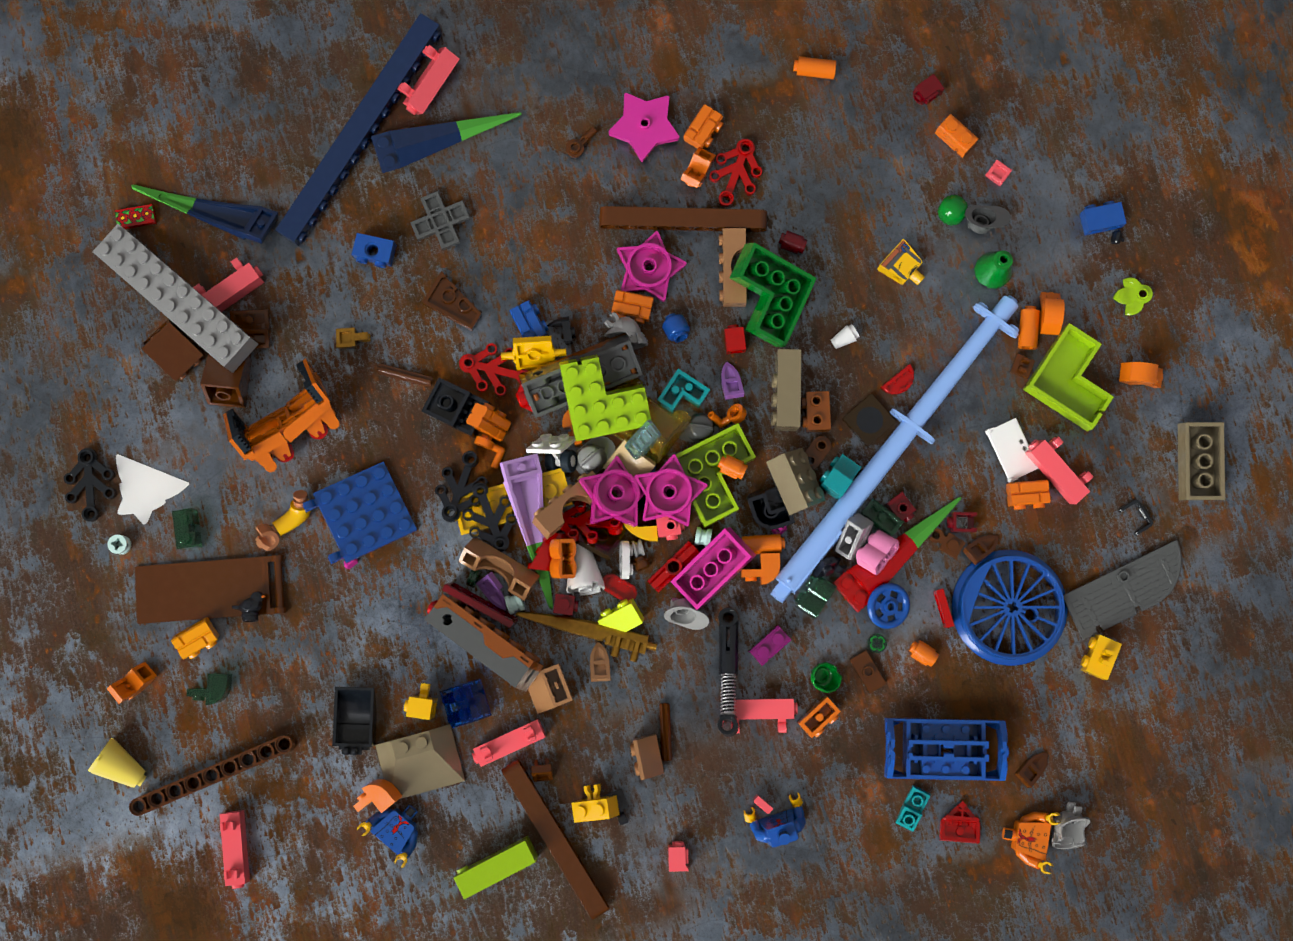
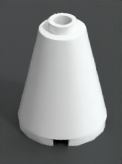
M576 544V555L574 557L577 568L574 578H567V594L574 596V592H579L580 596L599 593L601 592L600 588L605 589V583L593 552Z

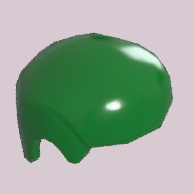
M956 194L945 197L938 207L939 219L944 224L950 226L960 224L966 217L965 211L968 208V204L962 197Z
M822 662L812 669L810 679L817 690L830 693L835 692L840 687L842 676L838 673L836 666L828 662Z

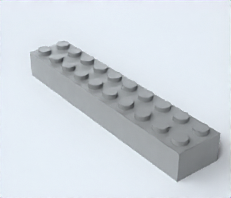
M117 224L93 250L95 255L232 373L258 345L256 341L121 225Z

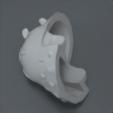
M612 312L609 316L613 318L614 322L611 323L609 320L604 322L605 326L611 328L604 334V337L613 338L626 333L633 350L648 346V340L644 337L645 335L641 332L637 322L632 318H619L616 313Z
M1068 802L1066 806L1067 811L1060 812V816H1057L1054 820L1061 823L1054 825L1052 835L1053 848L1073 849L1086 845L1084 830L1090 824V820L1080 815L1082 813L1081 806H1076L1075 802Z

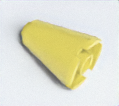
M113 738L108 741L88 769L92 774L133 788L136 785L141 786L147 777L144 775L146 771Z

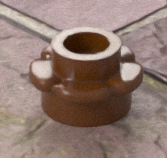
M645 556L634 559L633 567H635L636 572L649 568L650 559L645 558Z

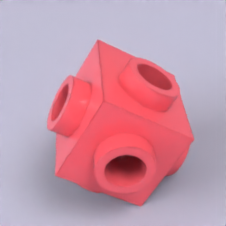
M669 517L656 519L658 538L666 537L667 541L676 540L678 535L682 534L681 531L685 530L683 524ZM671 523L674 525V528L668 529L667 525Z

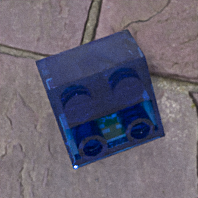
M481 679L440 691L441 700L451 728L492 716Z

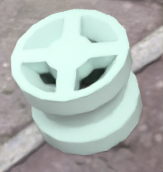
M697 527L694 546L704 545L706 547L711 541L712 529L703 530L701 527Z
M113 535L108 540V549L115 554H126L132 547L131 540L124 535Z
M515 595L504 596L510 615L514 614L517 610H525L522 599Z

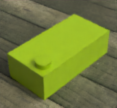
M526 836L470 866L466 865L458 869L454 880L463 899H466L534 864L538 859V854L529 836Z

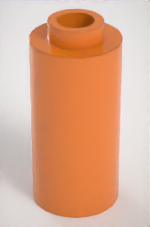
M799 56L798 60H794L793 71H796L797 76L834 80L836 60Z
M1025 306V309L1020 311L1019 349L1036 350L1038 348L1040 310H1037L1035 306Z
M780 534L741 536V539L756 555L761 553H781L782 549H785V539Z

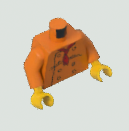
M1031 812L1022 816L1020 820H1015L1014 829L1004 827L1002 830V839L1012 841L1011 848L1015 850L1016 856L1026 865L1041 869L1044 874H1052L1046 871V865L1054 867L1052 863L1043 861H1046L1051 825L1061 823L1053 820L1054 815L1060 816L1058 812L1051 813L1050 815L1044 812Z

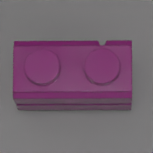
M776 626L748 652L763 666L787 645L791 639L779 626Z

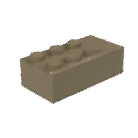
M778 349L775 355V373H773L771 378V388H775V393L771 395V407H774V412L771 414V426H774V431H797L800 428L801 350Z
M1185 422L1178 424L1179 500H1225L1224 422Z

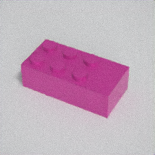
M731 527L724 528L671 583L696 610H699L730 582L756 554Z

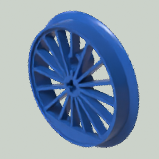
M1018 550L994 551L977 565L971 563L959 577L952 597L953 621L963 642L979 657L999 665L1015 666L1027 664L1049 652L1061 637L1068 611L1063 597L1065 590L1056 573L1038 557ZM1009 562V594L996 567V563ZM1013 562H1019L1026 566L1014 595ZM991 566L1004 596L985 579ZM1031 567L1041 575L1018 598ZM1043 578L1047 581L1051 588L1050 590L1020 602ZM984 582L1002 601L980 593L982 583ZM1053 593L1055 606H1022L1046 594ZM979 595L1001 604V606H974ZM1012 604L1015 610L1010 611L1007 605ZM973 609H1001L996 613L969 623ZM1027 609L1033 612L1031 620L1025 618ZM1037 609H1055L1054 622L1039 617ZM1002 614L980 638L973 632L971 628L973 625ZM1005 618L995 647L992 649L982 641ZM1010 620L1011 654L999 652L998 648ZM1040 620L1052 625L1045 637L1032 623ZM1015 621L1028 648V651L1017 654L1015 652ZM1021 621L1026 623L1042 639L1034 648H1032Z

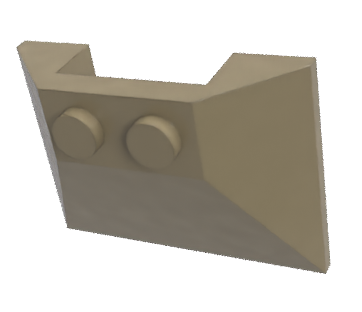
M451 724L375 745L384 780L391 782L402 794L400 799L466 781Z

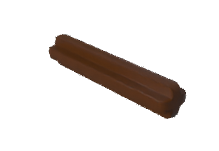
M382 363L378 367L379 375L429 388L433 384L432 376Z
M660 703L662 761H671L670 704Z

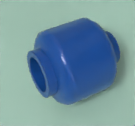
M669 314L662 324V328L670 341L679 343L687 339L690 327L683 315Z

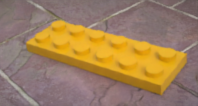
M561 468L542 473L544 509L549 505L548 502L554 496L560 497L563 494V490L568 486L565 473ZM504 484L488 488L486 496L493 514L499 505V498L502 495H508ZM484 489L479 490V491H477V492H478V493H482V492L484 491ZM473 492L462 497L460 503L469 500ZM475 498L473 503H477L478 498ZM505 498L501 502L507 504L509 500ZM573 502L568 503L564 507L573 505ZM482 505L470 507L475 513L486 517ZM512 505L505 509L498 525L505 524L508 513H514ZM461 512L460 518L457 520L461 535L469 534L470 527L474 525L478 526L480 530L489 528L473 520L466 521L463 518V512ZM466 512L465 516L471 517L472 513ZM510 516L508 520L512 522L515 520V517Z

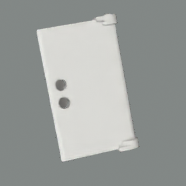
M1017 418L985 430L1008 478V483H1012L1018 480L1019 477L1038 469L1025 454L1029 449V444Z

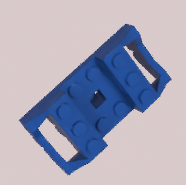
M885 718V778L1006 781L1009 748L1007 746L1008 734L1004 720ZM903 722V773L894 769V726ZM986 726L996 730L998 739L996 770L986 772V762H989V754H987L989 741H986ZM941 745H943V748L951 749V753L943 752V755H941Z

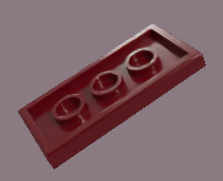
M455 582L445 584L442 591L509 628L515 626L519 620L516 616L510 615L507 611L496 607L494 604Z

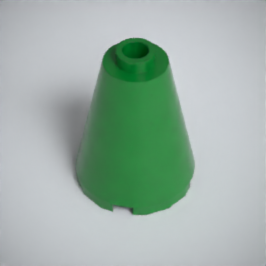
M990 251L980 256L974 268L978 282L990 289H997L1006 285L1013 274L1012 255L1007 251Z

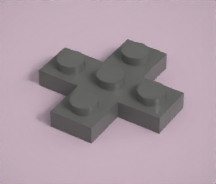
M438 191L420 198L427 215L410 222L417 240L420 241L436 234L443 251L460 244L453 226L470 220L463 201L444 207Z

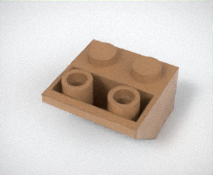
M560 663L541 670L528 688L537 714L574 700Z
M651 734L633 738L630 748L632 757L636 756L637 762L634 763L636 776H640L641 780L664 774L657 735Z

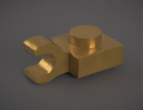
M355 327L336 329V347L338 349L357 348V342H371V334H368V332L356 333Z

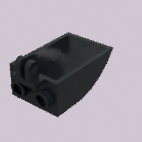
M335 687L332 746H339L344 755H362V750H370V747L376 745L377 709L375 690L370 687Z

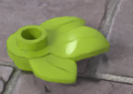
M1135 278L1123 279L1124 288L1118 290L1113 296L1115 301L1126 305L1125 315L1131 316L1139 313L1143 305L1152 299L1153 291L1149 286L1141 285ZM1145 291L1147 295L1145 297H1141L1139 295V292Z

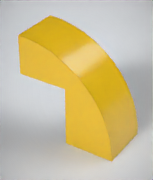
M623 523V526L635 537L648 542H658L657 526L638 527L637 525L632 527Z

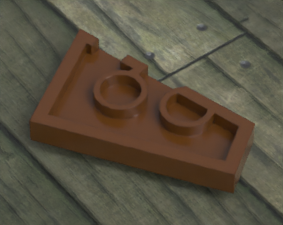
M442 271L422 302L424 306L470 331H473L482 316L481 312L464 297Z

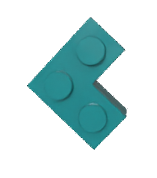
M677 369L657 399V404L672 414L683 398L697 408H700L710 393V389L682 370Z
M844 454L840 457L836 456L830 464L832 469L830 471L827 469L819 479L821 482L819 487L836 500L844 495L853 482L852 480L861 469V466Z

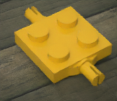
M551 336L513 338L512 352H501V360L513 359L517 371L522 369L533 370L553 362L555 357L567 356L566 348L555 349Z

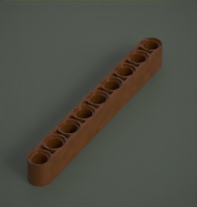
M600 207L599 227L603 229L721 232L723 228H746V232L767 231V211L760 209Z
M291 734L279 736L137 797L130 802L129 811L135 816L146 814L295 749L297 745L296 738ZM284 738L288 739L290 742V746L288 749H285L282 746V741ZM266 746L272 750L270 756H266L264 753ZM248 754L253 756L254 760L252 764H249L246 761V756ZM229 762L235 764L234 772L228 769ZM211 770H215L217 773L215 780L210 777ZM193 778L198 779V787L192 785ZM175 785L180 787L181 792L179 795H176L174 792ZM157 793L161 794L162 796L161 803L157 802L156 800ZM139 801L144 804L143 811L138 808Z
M517 759L501 769L505 779L591 919L594 920L610 910L608 903L520 760Z

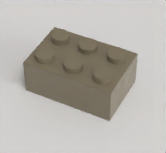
M803 448L784 453L766 462L789 515L826 501L824 492L816 480V474L809 464L808 455L804 452Z

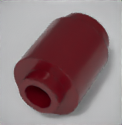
M787 230L786 234H781L778 243L781 244V249L795 254H803L807 239H804V236Z

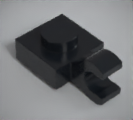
M833 556L821 559L812 573L816 578L828 577L834 571L840 574L843 573L847 566L840 565L839 562L842 559Z
M622 788L603 795L604 797L617 795L619 808L617 818L620 826L628 823L624 809L629 807Z

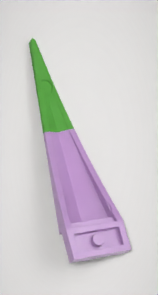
M538 454L500 463L504 478L503 484L532 562L537 555L535 552L541 546L544 538L543 534L532 523L535 517L534 513L539 508H544L542 469ZM535 570L540 575L539 582L550 609H553L549 571Z

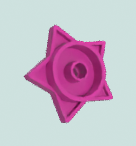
M624 93L623 116L608 131L609 136L628 142L641 162H644L656 146L678 141L679 135L667 119L669 96L644 101L631 94Z
M655 231L639 246L617 248V253L626 269L621 291L630 293L646 291L660 301L665 302L669 280L686 267L687 263L666 251L658 231ZM652 266L653 270L648 271L646 267Z
M675 454L668 459L658 472L635 475L637 483L646 496L643 513L644 522L669 517L687 527L690 525L691 503L708 485L686 475ZM670 489L673 490L674 495L668 497L666 492Z
M618 456L611 461L602 474L579 479V483L592 500L591 524L614 518L632 527L638 525V501L643 497L644 493L635 477L628 473ZM612 492L617 494V498L613 496Z

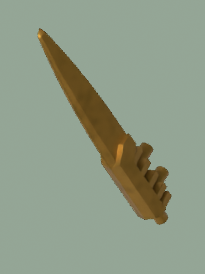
M517 612L515 614L516 616L558 630L598 641L605 640V645L613 646L610 655L618 658L620 648L632 651L629 659L632 662H637L639 653L645 655L646 649L656 651L657 643L648 641L649 635L630 630L627 632L599 625L598 622L533 612Z

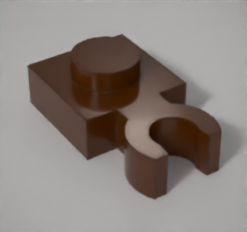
M935 528L934 531L939 534V537L934 539L930 536L928 539L933 543H940L941 545L938 549L956 559L966 542L950 532L944 536L941 529Z

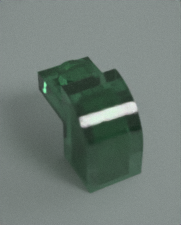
M209 673L207 674V688H187L186 696L193 697L195 701H205L206 697L205 705L220 703L230 693L232 674Z

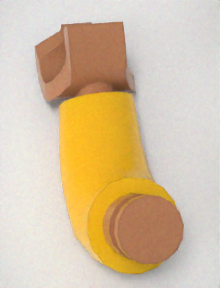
M297 490L293 493L294 500L290 503L289 510L272 522V527L269 524L256 526V530L260 534L255 539L256 545L266 551L274 549L279 543L277 534L282 536L308 519L311 511L306 513L303 508V503L309 501L306 491Z

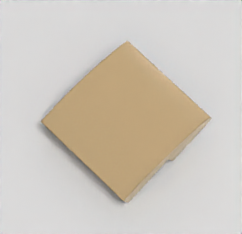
M624 439L605 462L603 468L606 469L611 461L618 456L628 473L635 477V475L650 473L656 466V462L640 452L641 448Z

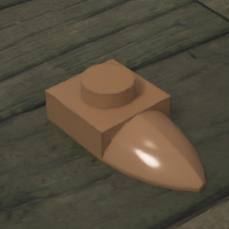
M600 642L596 643L590 655L591 682L610 681L608 653Z

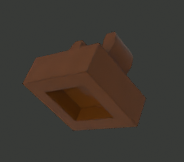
M1016 354L1009 372L1028 379L1035 360Z
M548 758L545 759V765H539L538 759H536L534 766H531L533 781L553 780V771Z

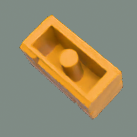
M205 617L174 635L171 642L183 660L187 657L192 659L199 655V650L204 647L210 649L215 646L219 633L213 627L209 618Z

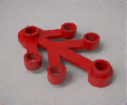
M741 139L735 149L726 153H719L716 156V163L719 166L725 165L727 160L738 156L735 163L720 170H713L709 174L710 181L717 183L721 177L732 173L726 190L719 195V204L723 207H729L733 204L734 196L732 193L739 175L745 186L744 192L746 195L751 196L756 191V186L751 182L743 165L745 159H747L751 167V176L755 179L761 177L762 168L758 166L753 156L755 145L750 139ZM747 146L749 150L743 151L742 147ZM723 157L725 161L720 162L718 158ZM757 169L760 171V174L755 175L753 171ZM717 174L718 178L713 179L711 176ZM747 187H752L754 190L748 192ZM727 197L730 201L724 203L722 199Z
M489 343L486 349L476 355H463L460 358L459 366L462 371L472 375L480 392H485L488 389V384L485 380H482L477 370L485 371L495 387V393L500 397L506 394L507 389L500 383L496 374L517 379L520 384L518 375L528 372L526 369L515 371L498 367L507 361L501 360V355L487 364L480 362L487 356H493L497 353V346L493 343ZM491 346L495 347V351L492 353L488 351ZM507 348L504 352L512 351L513 348ZM471 360L472 364L471 366H466L465 362ZM480 383L486 384L484 389L479 388ZM499 387L504 388V392L501 394L497 392Z
M576 501L574 507L562 513L565 523L560 530L567 535L568 539H574L575 542L579 540V532L576 529H571L568 525L576 526L590 544L598 542V533L591 531L588 527L607 528L611 535H619L623 531V523L614 518L609 521L591 524V510L577 518H572L578 512L581 513L586 510V503L582 501Z

